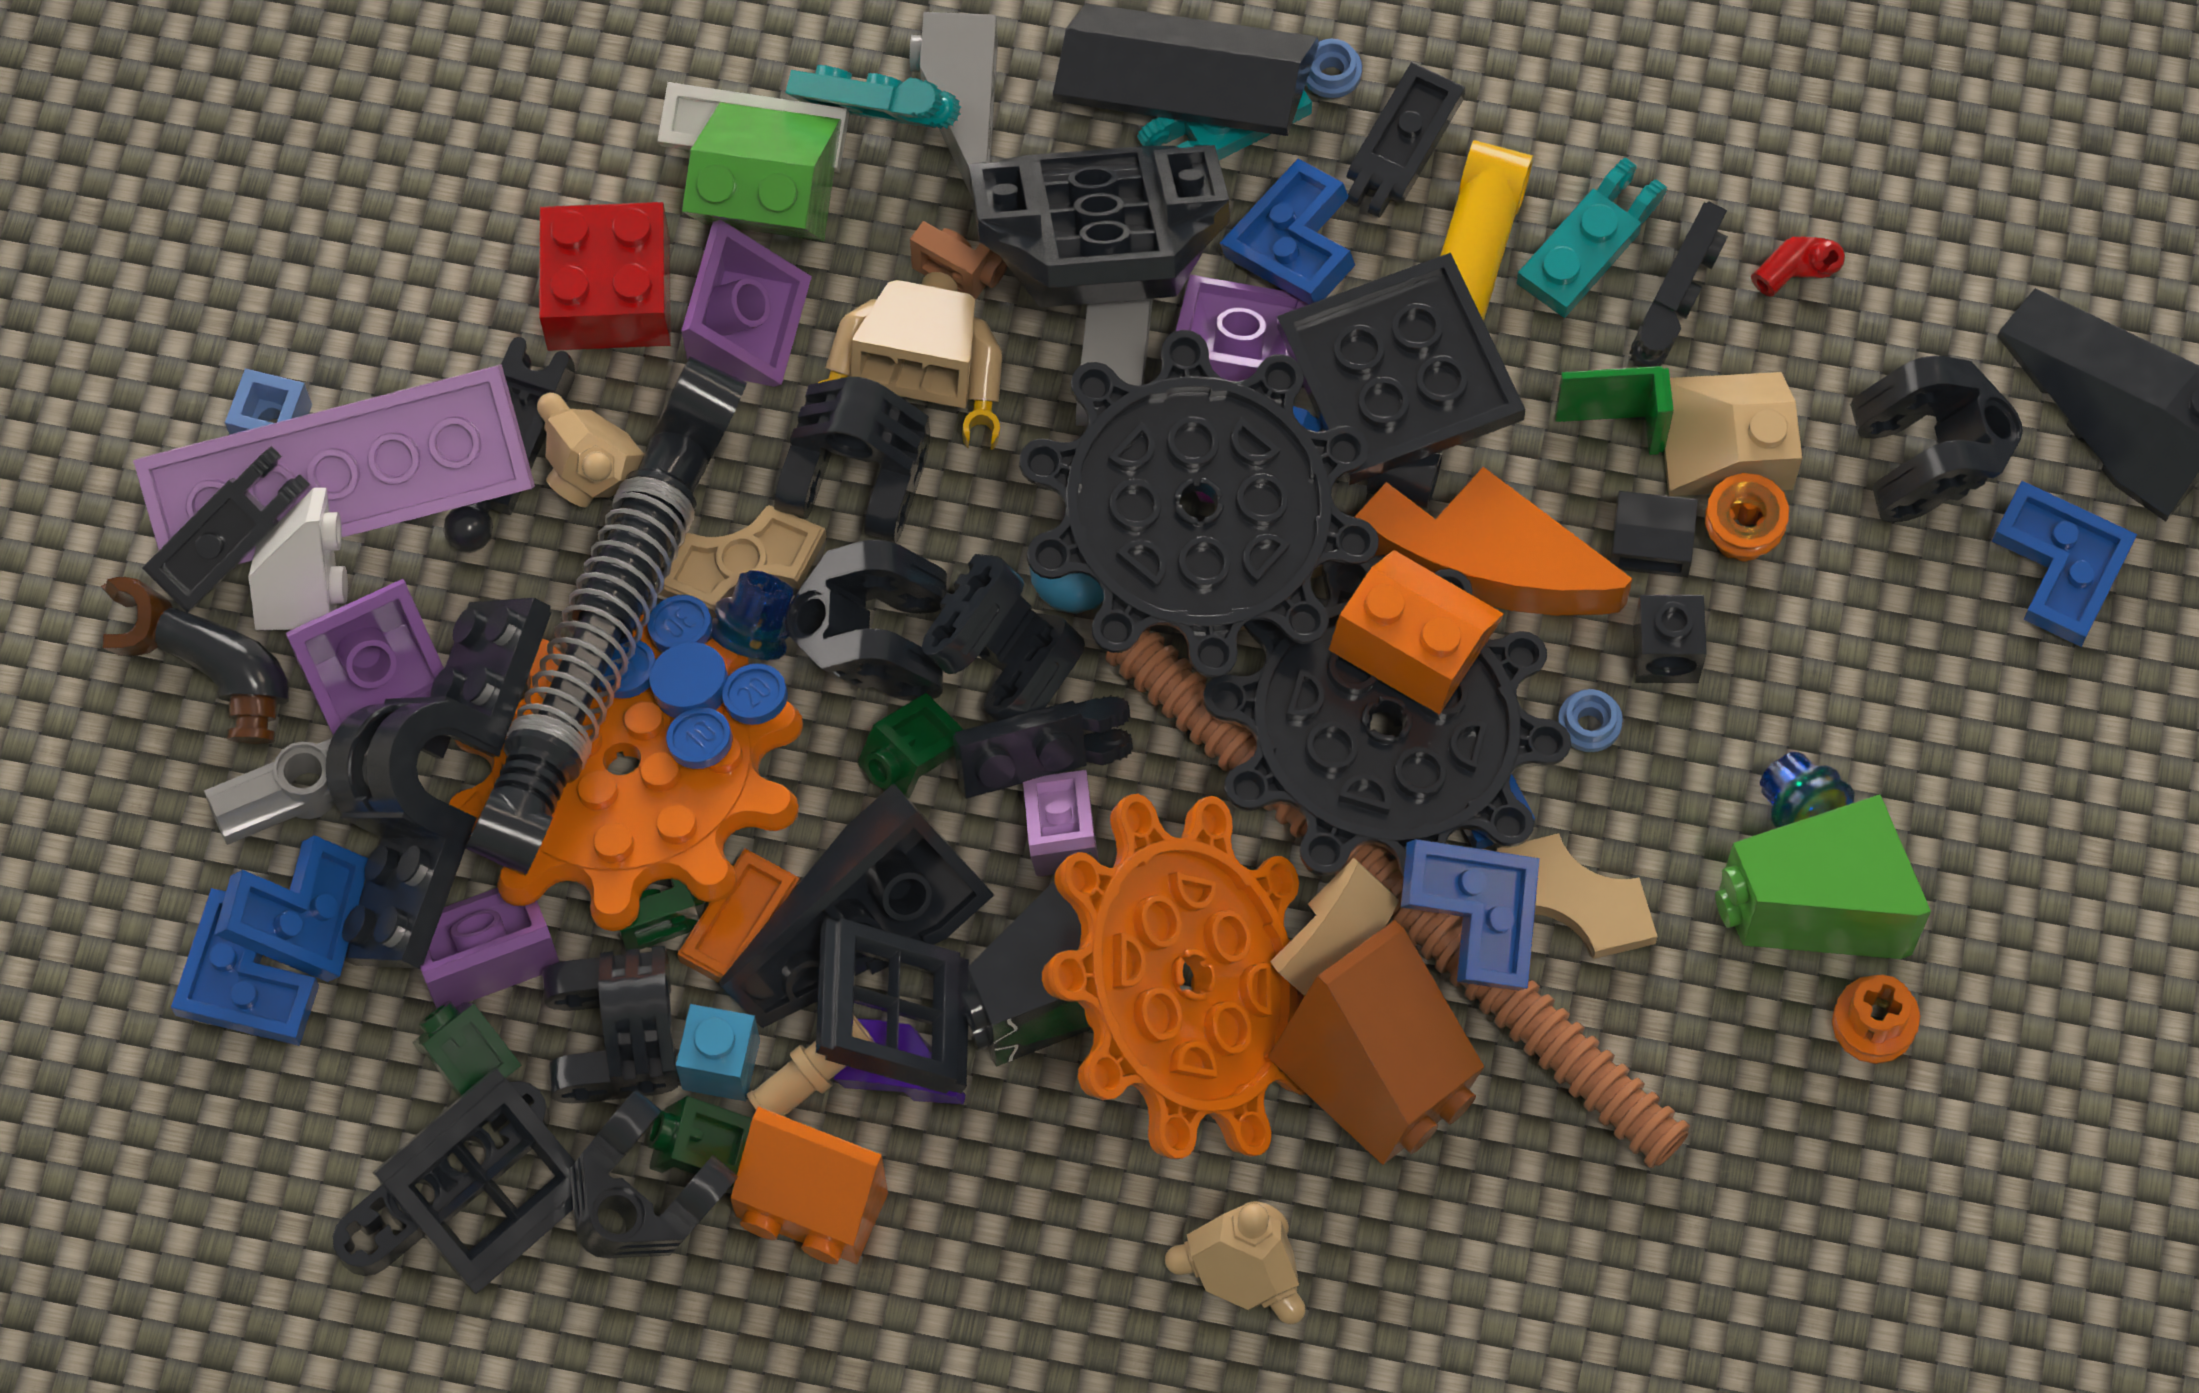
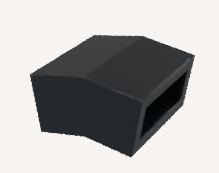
M1619 491L1616 500L1610 562L1623 571L1688 578L1692 563L1698 499Z

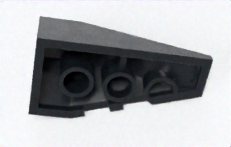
M2035 288L2000 329L1997 337L2040 392L2048 393L2069 419L2067 426L2078 440L2084 439L2103 463L2101 470L2112 484L2166 522L2199 482V365Z

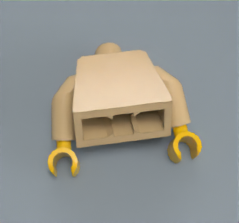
M932 272L923 278L922 284L900 280L888 282L878 299L867 301L841 319L825 368L831 371L828 379L820 382L856 376L876 381L902 397L966 409L968 400H974L973 411L964 419L962 429L963 443L969 448L971 428L982 424L989 427L992 431L991 450L998 444L1000 423L997 416L992 413L993 402H999L1002 351L987 322L974 317L975 299L968 293L958 292L957 284L953 278L941 272Z

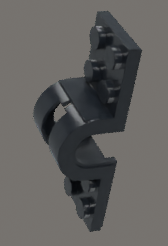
M536 598L469 602L467 609L461 613L454 625L452 634L454 644L445 668L439 672L433 682L431 697L385 699L384 704L363 707L348 716L333 735L326 757V779L332 799L342 813L341 818L382 837L379 846L371 853L366 863V882L361 893L359 905L349 913L343 925L342 937L346 942H349L344 961L355 966L419 968L420 965L423 966L477 817L449 805L425 791L419 781L417 772L419 753L423 751L437 759H442L446 754L451 738L490 757L500 756L507 732L509 731L552 613L550 612V605ZM367 750L368 756L366 767L369 787L367 786L364 780L362 770L364 755L366 754Z

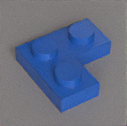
M1298 158L1220 242L1225 258L1307 304L1325 299L1355 266L1350 250L1317 233L1348 199L1344 183Z
M2021 481L1996 529L1992 542L2048 568L2023 620L2082 647L2137 534Z
M314 835L302 841L290 890L245 870L231 875L215 935L326 982L340 977L349 944L342 937L343 925L349 913L359 905L365 882V866L368 858Z
M1417 839L1407 842L1401 908L1463 917L1457 982L1516 991L1528 988L1540 858Z
M211 888L171 1005L173 1013L178 1017L300 1046L319 989L316 978L262 965L260 962L263 955L216 936L215 931L226 891Z

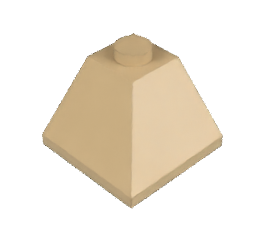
M1782 372L1670 378L1674 411L1664 450L1668 496L1712 494L1715 486L1724 479L1741 473L1759 474L1773 481L1781 490H1793L1802 461L1796 401Z

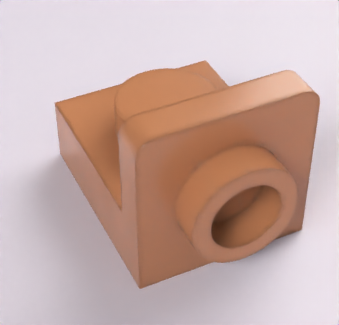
M925 221L920 224L910 238L911 263L914 270L925 276L932 272L947 274L956 282L958 292L968 293L975 300L986 285L990 288L995 287L1008 267L1000 255L982 243L974 250L970 243L959 233L947 228L939 230Z

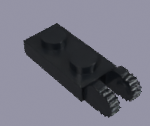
M1710 201L1703 203L1631 345L1629 354H1631L1630 360L1634 362V366L1655 367L1661 366L1662 363L1664 364L1681 330L1677 315L1687 319L1703 287L1692 281L1700 265L1712 270L1728 236L1718 232L1727 213L1726 209Z
M272 446L264 451L237 479L232 478L228 480L142 567L186 612L192 611L278 524L277 518L310 486L299 474L296 478L288 480L278 490V495L266 507L248 492L251 487L261 478L268 476L278 465V460L282 456Z
M1112 695L1076 704L1072 700L955 732L953 741L958 785L961 792L968 799L1019 785L1025 781L1081 768L1087 766L1086 762L1106 765L1113 763L1115 760L1121 761L1122 758H1127V755L1132 754L1131 750H1133L1131 734H1128L1127 730L1123 731L1122 728H1111H1118V726L1124 725L1125 722H1129L1130 708L1128 701L1119 696L1115 697ZM1083 729L1093 731V733L1084 735Z

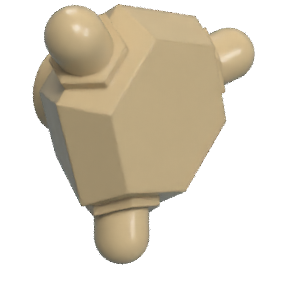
M546 393L540 397L537 403V410L545 422L544 430L547 432L545 457L553 466L552 471L546 478L549 486L564 499L584 508L589 506L593 498L615 495L619 485L625 480L626 476L630 472L638 470L645 453L640 450L627 432L594 411L570 409L563 398L556 393Z
M1253 1201L1226 1212L1187 1234L1188 1241L1184 1242L1185 1244L1171 1247L1165 1255V1264L1170 1272L1176 1275L1194 1273L1196 1278H1201L1206 1292L1244 1309L1250 1310L1261 1305L1264 1308L1271 1307L1279 1320L1286 1324H1296L1305 1315V1304L1297 1293L1299 1280L1294 1252L1287 1236L1289 1231L1288 1222L1280 1211L1269 1204Z

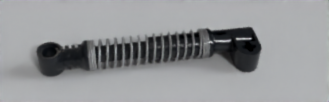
M689 356L647 445L646 453L638 470L632 471L626 476L614 495L612 502L614 510L605 515L606 526L598 531L599 542H596L591 547L592 558L584 562L585 574L577 578L576 587L578 590L569 595L571 606L562 611L563 622L558 624L554 631L556 638L547 644L549 655L544 656L540 660L541 671L532 677L534 688L525 693L526 705L517 710V718L509 727L507 738L504 742V752L507 756L506 763L502 766L500 777L497 778L494 784V789H492L465 849L524 876L528 873L553 818L552 814L555 812L557 802L563 794V788L566 787L567 783L576 780L585 768L587 759L591 754L592 742L598 738L599 726L606 720L607 709L613 704L614 693L620 688L621 676L628 670V660L635 655L636 643L642 638L643 627L649 622L650 611L656 606L657 595L663 590L664 579L671 571V563L677 558L678 549L684 543L685 534L689 531L692 521H694V513L697 507L694 492L732 419L747 382ZM617 514L613 525H611V518ZM610 530L606 541H604V533ZM603 546L601 552L597 556V549ZM669 551H672L671 556L668 557V554H667V553H668ZM592 563H594V565H593V567H592V569H591V572H590V565H591ZM665 566L664 572L661 573V567ZM587 578L586 583L582 588V582ZM658 582L657 588L654 589L655 584ZM580 594V596H579V598H578V600H577V603H576V605H575V597H577V596ZM651 598L650 604L647 606V601ZM573 610V621H568V613ZM644 614L643 620L640 622L639 619ZM567 627L573 633L572 638H561L560 630ZM636 631V636L633 638L632 635ZM560 643L566 650L565 654H554L553 646ZM625 643L622 646L629 647V652L627 654H625V651L620 644ZM615 649H617L622 658L612 661L611 658ZM552 659L559 666L557 671H547L546 662ZM614 662L617 664L622 663V668L619 671ZM610 665L614 675L604 677L606 669ZM545 676L551 682L550 687H539L538 679ZM615 679V683L611 687L608 681ZM602 681L607 691L596 693ZM537 692L544 699L542 704H532L531 695ZM608 695L607 701L603 703L601 697ZM595 698L600 707L595 709H589L593 699ZM530 709L534 714L523 715V712ZM600 712V718L596 720L594 713ZM587 714L592 724L584 726L582 723ZM593 729V733L589 737L586 730Z

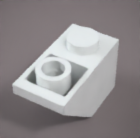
M313 488L256 545L248 576L255 630H293L336 610L337 604H346L348 596L347 570L345 566H336L334 551L341 548V518L339 512L329 511L327 488Z

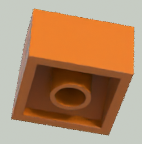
M1393 550L1371 567L1339 615L1329 651L1440 715L1501 622L1504 613Z
M757 1107L752 1118L737 1172L739 1177L735 1180L731 1194L735 1216L742 1219L740 1225L750 1233L768 1240H776L778 1235L781 1234L803 1243L801 1249L806 1254L825 1263L838 1264L839 1259L842 1258L858 1264L888 1195L882 1155L769 1110Z

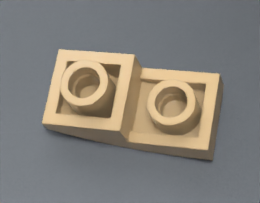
M1353 858L1308 903L1316 916L1270 962L1280 975L1305 996L1320 973L1386 927L1399 899Z

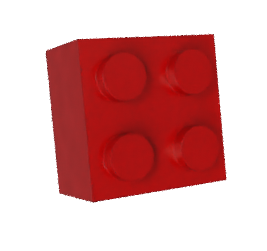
M664 202L540 207L539 318L548 351L671 346L670 234Z

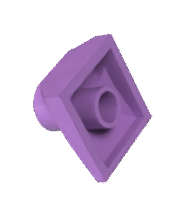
M1190 275L1176 331L1189 330L1201 335L1208 346L1209 361L1212 369L1221 378L1239 382L1252 376L1267 357L1274 354L1290 356L1277 329V316L1309 304L1286 291Z

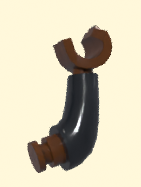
M129 577L107 579V582L101 588L113 601L125 607L137 605L138 614L136 624L129 632L123 634H104V649L118 656H138L151 653L159 647L161 650L185 661L210 677L218 686V698L229 702V718L236 720V727L228 729V740L248 744L275 742V732L268 729V722L276 720L278 704L289 702V682L280 662L258 641L235 630L173 608L167 598L138 579Z

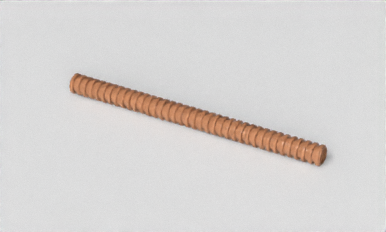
M1149 627L1141 634L1137 643L1131 649L1122 653L1107 651L1106 661L1113 667L1120 665L1119 673L1125 679L1134 678L1133 686L1139 692L1148 691V701L1155 706L1162 704V714L1169 719L1176 717V727L1183 732L1190 730V740L1194 744L1200 745L1204 743V753L1208 757L1214 758L1218 756L1220 758L1218 766L1222 770H1232L1254 756L1256 751L1255 737L1247 729L1235 724L1218 721L1209 714L1203 702L1207 677L1198 672L1193 673V666L1188 659H1178L1179 651L1174 646H1164L1165 638L1160 633H1149ZM1278 803L1263 807L1267 811L1275 809L1277 811L1275 819L1280 824L1290 823V833L1294 837L1305 836L1307 821L1298 810L1290 805ZM1360 845L1350 853L1344 867L1355 858L1399 899L1391 916L1392 922L1396 920L1406 930L1414 946L1419 944L1422 947L1420 954L1427 960L1434 958L1436 960L1435 968L1440 973L1448 971L1451 974L1450 982L1455 987L1463 985L1466 988L1464 996L1469 1000L1478 999L1481 1002L1479 1009L1484 1014L1488 1015L1492 1012L1496 1016L1494 1023L1499 1028L1507 1026L1510 1029L1509 1037L1514 1042L1522 1040L1525 1043L1524 1051L1529 1056L1537 1054L1541 1057L1538 1064L1544 1070L1552 1068L1556 1071L1553 1078L1559 1084L1567 1082L1571 1085L1568 1092L1574 1098L1582 1096L1586 1099L1583 1106L1589 1112L1597 1110L1601 1113L1598 1120L1604 1126L1609 1124L1615 1126L1614 1135L1619 1140L1624 1138L1630 1140L1629 1149L1634 1154L1639 1152L1645 1154L1644 1163L1649 1168L1662 1165L1675 1153L1688 1137L1690 1124L1685 1120L1679 1122L1674 1120L1675 1111L1670 1106L1660 1107L1658 1105L1660 1097L1655 1092L1646 1094L1643 1091L1645 1083L1640 1078L1631 1080L1627 1076L1630 1069L1625 1064L1616 1066L1613 1063L1615 1055L1610 1050L1601 1052L1598 1049L1600 1041L1595 1036L1586 1038L1583 1035L1585 1027L1581 1023L1575 1022L1571 1024L1568 1021L1570 1013L1564 1008L1556 1010L1553 1007L1555 1002L1553 997L1549 994L1541 996L1538 993L1540 985L1533 980L1528 982L1527 989L1520 991L1457 982L1463 917L1401 908L1403 876L1397 859L1391 857L1392 853L1386 848L1377 845Z

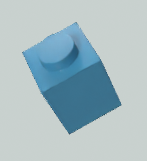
M690 1004L676 1062L682 1090L747 1101V1093L749 1092L760 1044L755 1015Z

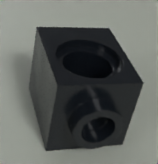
M1640 595L1633 623L1635 683H1699L1707 655L1704 595Z

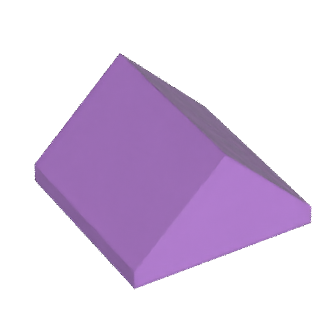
M714 221L682 327L687 360L691 356L743 381L772 387L782 385L812 276L724 221Z
M403 579L286 632L299 667L333 735L348 716L363 707L384 704L385 699L431 697L433 682L439 672L444 669Z
M498 888L444 907L423 966L420 965L436 1008L447 1001H451L457 1007L463 1002L468 1003L542 975L543 969L558 963L559 959L538 902L535 901L526 906H514L506 903L500 897Z

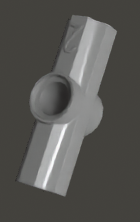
M332 738L318 744L304 741L292 743L281 750L275 762L204 790L215 821L227 845L291 818L314 819L323 816L331 810L335 803L327 785L326 757ZM367 750L366 754L364 755L362 770L364 780L367 786L369 787L366 767L368 756ZM313 773L320 776L318 782L311 787L297 788L291 785L294 779L301 774Z

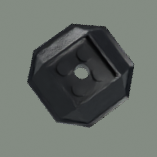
M1173 145L1124 147L1024 155L1006 158L1000 162L969 164L970 189L979 242L1001 256L1040 308L1177 297L1207 245L1230 223L1229 197L1215 145H1195L1194 147L1185 148Z

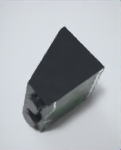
M1055 880L968 966L970 990L961 993L967 1011L964 1017L977 1051L988 1047L996 1067L1092 1029L1086 1020L1085 1009L1078 1002H1069L1052 997L1047 993L1042 982L1044 966L1059 952L1078 950L1081 939V924L1078 915L1071 904L1058 892Z

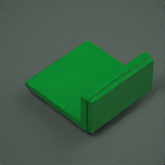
M1655 366L1562 372L1554 415L1555 422L1645 417L1649 455L1664 452L1674 411L1669 368Z

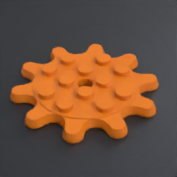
M644 614L641 615L640 622L643 620ZM646 624L643 627L640 640L652 649L657 659L662 653L659 652L652 642ZM636 631L632 635L633 638L636 636ZM720 634L714 636L706 643V645L714 648L721 655L729 676L737 669L749 665L747 648L736 637L729 634ZM542 639L526 682L529 690L534 688L532 677L541 671L540 660L544 656L549 655L547 652L548 640ZM555 645L553 646L554 654H563L560 649ZM552 659L546 662L547 671H557L559 666ZM545 676L538 679L539 687H550L551 682ZM651 686L643 693L631 698H614L613 704L607 709L606 720L599 726L598 738L592 742L591 754L587 759L585 768L576 780L567 783L566 787L563 788V794L557 802L555 812L552 814L553 818L528 873L524 876L505 866L502 868L497 882L500 897L508 904L526 906L541 898L546 890L556 883L564 881L577 882L584 885L590 892V911L593 921L597 926L608 931L623 930L632 925L638 917L640 898L643 891L650 884L658 880L671 878L679 880L687 886L697 899L705 902H717L726 898L733 892L736 886V872L732 864L725 858L723 852L724 844L728 837L736 830L745 827H757L769 831L782 830L793 824L798 817L799 805L796 796L785 786L761 777L758 768L761 759L766 753L794 742L801 735L803 729L802 715L797 708L786 702L783 710L775 718L762 724L750 725L733 719L727 712L723 702L716 711L724 715L730 725L733 736L732 746L728 754L717 764L703 769H691L680 765L671 756L666 736L668 728L675 718L667 715L660 709ZM598 687L596 693H601L602 691ZM537 692L531 695L532 704H542L544 699ZM608 695L601 697L603 703L607 701ZM525 697L519 702L512 722L517 718V710L526 705ZM595 698L593 699L589 709H595L600 707ZM530 709L523 712V715L534 714ZM600 712L594 713L596 720L600 718ZM587 714L582 723L584 726L592 724ZM593 729L586 730L589 737L592 735ZM455 740L460 749L487 759L492 769L490 775L482 783L455 794L449 802V805L477 817L474 824L475 827L492 789H494V784L497 778L500 777V771L506 763L507 756L504 752V745L499 757H490ZM618 752H623L624 756H631L640 760L639 766L633 772L625 775L612 774L607 770L609 765L617 759Z
M1140 794L1128 795L1113 808L1110 815V824L1117 848L1116 861L1113 868L1101 865L1094 857L1087 853L1077 852L1068 856L1059 865L1054 876L1058 892L1071 904L1078 915L1081 924V939L1078 950L1059 952L1044 966L1042 982L1045 990L1052 997L1069 1002H1078L1085 1009L1086 1020L1094 1031L1093 1046L1078 1069L1080 1087L1087 1095L1101 1100L1117 1098L1130 1085L1136 1087L1143 1095L1148 1107V1140L1154 1152L1161 1156L1177 1160L1189 1156L1196 1144L1199 1123L1207 1114L1215 1119L1228 1147L1232 1151L1249 1157L1262 1155L1270 1145L1272 1133L1264 1107L1265 1092L1269 1084L1275 1081L1287 1091L1299 1095H1307L1268 1058L1305 997L1280 975L1270 962L1290 942L1284 926V915L1288 905L1295 899L1298 893L1299 879L1294 865L1282 856L1268 858L1256 870H1249L1241 865L1232 849L1231 835L1233 823L1230 810L1225 802L1218 797L1208 796L1199 799L1187 812L1181 838H1176L1164 830L1151 801ZM1184 963L1191 968L1193 973L1191 990H1182L1180 988L1185 983L1183 978Z

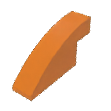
M1485 467L1480 469L1436 519L1387 482L1354 517L1370 523L1376 530L1379 541L1378 549L1374 556H1387L1395 550L1433 573L1443 569L1459 571L1471 583L1472 595L1492 607L1509 611L1554 616L1603 615L1619 613L1628 601L1632 583L1630 576Z

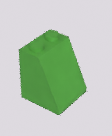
M720 102L691 148L682 212L705 225H712L714 221L722 220L735 229L824 241L842 120Z
M1881 794L1734 842L1726 867L1722 869L1720 890L1715 892L1716 905L1724 925L1727 928L1735 926L1743 946L1902 959L1913 954L1931 913Z

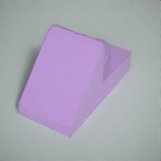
M1080 770L1046 775L1023 782L1029 849L1036 876L1055 875L1059 865L1068 856L1077 852H1091L1092 856L1099 862L1087 771Z

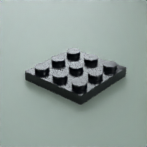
M1451 252L1277 316L1279 334L1290 357L1300 364L1304 372L1303 386L1324 431L1334 427L1349 426L1362 432L1367 439L1369 446L1367 460L1362 467L1344 474L1349 485L1524 420L1526 409Z

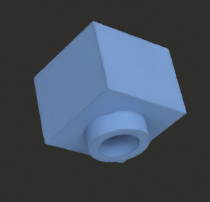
M245 368L225 421L229 435L273 424L268 422L272 419H278L277 422L309 414L312 403L305 383Z

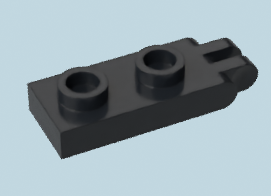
M1411 62L1349 167L1346 177L1354 181L1348 193L1346 202L1358 208L1369 189L1376 193L1371 200L1368 213L1378 218L1382 216L1391 199L1402 204L1463 102L1465 87Z

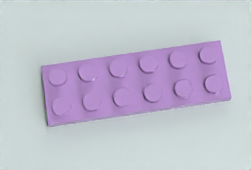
M502 364L133 460L159 550L228 480L232 478L237 479L271 446L282 457L278 460L276 468L268 476L261 478L248 492L266 507L278 495V490L288 480L296 478L300 474L310 486L277 520L280 521L313 488H327L329 511L339 512L342 537L535 487ZM256 546L239 564L253 560Z

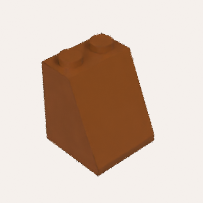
M1396 920L1316 977L1268 1056L1279 1069L1382 1165L1404 1148L1410 1154L1417 1152L1438 1128L1437 1123L1443 1119L1449 1125L1458 1120L1474 1102L1476 1095L1470 1088L1484 1068L1482 1061L1406 930Z

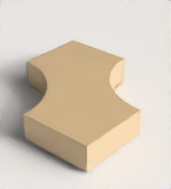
M768 505L753 523L733 534L705 537L687 533L685 534L684 543L678 549L677 558L671 563L670 574L664 579V587L659 595L665 598L676 595L694 596L703 601L708 607L711 617L716 618L724 605L736 595L748 589L763 585H784L800 589L827 538L826 530L797 516L775 510L773 506Z
M1559 833L1529 840L1511 848H1497L1496 852L1540 858L1535 915L1553 918L1571 928L1582 939L1593 959L1656 944L1658 936L1639 877L1614 879L1588 870L1571 856L1564 846Z

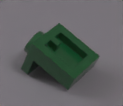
M925 693L873 725L858 759V765L867 774L869 779L883 791H886L894 783L909 799L919 777L955 756L953 735L955 732L964 729Z
M672 878L669 879L672 885L671 889L662 892L658 889L644 890L640 898V910L637 919L632 925L619 930L625 949L641 950L692 932L699 921L696 906L706 902L697 899L687 886L679 880Z
M451 1001L442 1004L419 1023L424 1033L413 1041L418 1051L428 1056L459 1097L494 1068H497L504 1078H507L522 1066L474 1003L463 1002L457 1007Z
M686 1096L666 1107L664 1111L662 1110L651 1124L647 1145L648 1148L654 1150L649 1169L664 1173L676 1167L697 1174L711 1156L714 1155L737 1175L752 1118Z

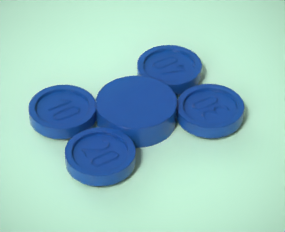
M690 595L672 596L654 607L650 613L647 626L652 642L663 653L656 659L652 649L646 643L639 640L636 643L635 655L628 660V670L621 676L620 688L614 693V698H631L643 693L651 686L657 705L664 713L675 718L670 724L666 736L671 756L680 765L691 769H703L717 764L728 754L732 746L733 736L730 725L724 715L716 711L723 702L727 712L733 719L744 724L755 725L775 718L783 710L788 699L785 680L781 673L772 666L749 664L737 669L730 676L728 675L721 655L714 648L705 644L713 628L709 609L703 601ZM626 643L620 644L621 647L624 649L625 654H627L629 652V647L622 646ZM615 649L611 658L612 661L622 658L617 649ZM614 662L619 671L622 668V663L617 664ZM608 665L604 677L614 675L610 665ZM615 679L608 681L611 687L614 685ZM601 681L599 689L602 692L607 691L604 683Z

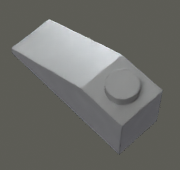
M924 12L922 35H911L910 71L920 72L922 81L926 80L937 85L938 89L955 95V98L960 101L959 106L962 108L959 111L961 115L958 116V121L953 123L954 126H948V129L942 127L939 130L971 194L969 164L990 163L998 54L996 15Z

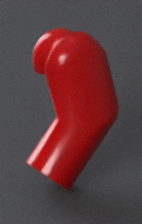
M1791 237L1784 241L1751 275V280L1761 293L1772 297L1792 277L1825 278L1838 272L1844 265L1845 252L1842 246L1833 240L1818 237Z

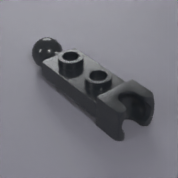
M516 337L511 341L501 364L529 466L532 469L547 435V432L544 430L545 422L537 410L538 400L546 393H556L565 401L575 379V365L567 352L558 351L546 368L538 371L531 370L532 363L529 355L526 353V341L522 337ZM521 492L452 509L445 517L443 527L446 540L460 552L473 553L484 548L491 540L493 531L492 518L489 515L490 509L511 516Z

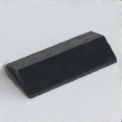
M1086 3L1066 28L1053 98L1055 102L1288 136L1319 46L1318 36Z

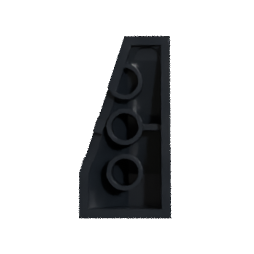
M893 783L842 830L719 980V984L749 1015H755L756 1023L761 1028H764L818 1002L821 925L826 918L835 921L843 918L935 945L947 939L987 903L994 894L927 818ZM856 953L855 976L867 970L873 975L889 967V962Z

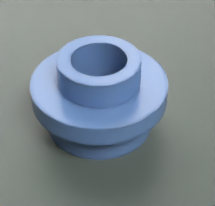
M1331 38L1320 41L1305 85L1313 93L1325 98H1339L1351 93L1358 86L1362 76V62L1358 53L1348 43L1339 39ZM1328 67H1334L1339 69L1342 74L1331 76L1321 71Z
M1588 689L1578 691L1564 701L1559 711L1558 722L1570 734L1571 746L1584 752H1598L1610 747L1617 740L1621 732L1623 718L1619 705L1611 696L1599 690ZM1583 716H1593L1600 721L1601 727L1594 731L1585 730L1579 725L1578 720Z

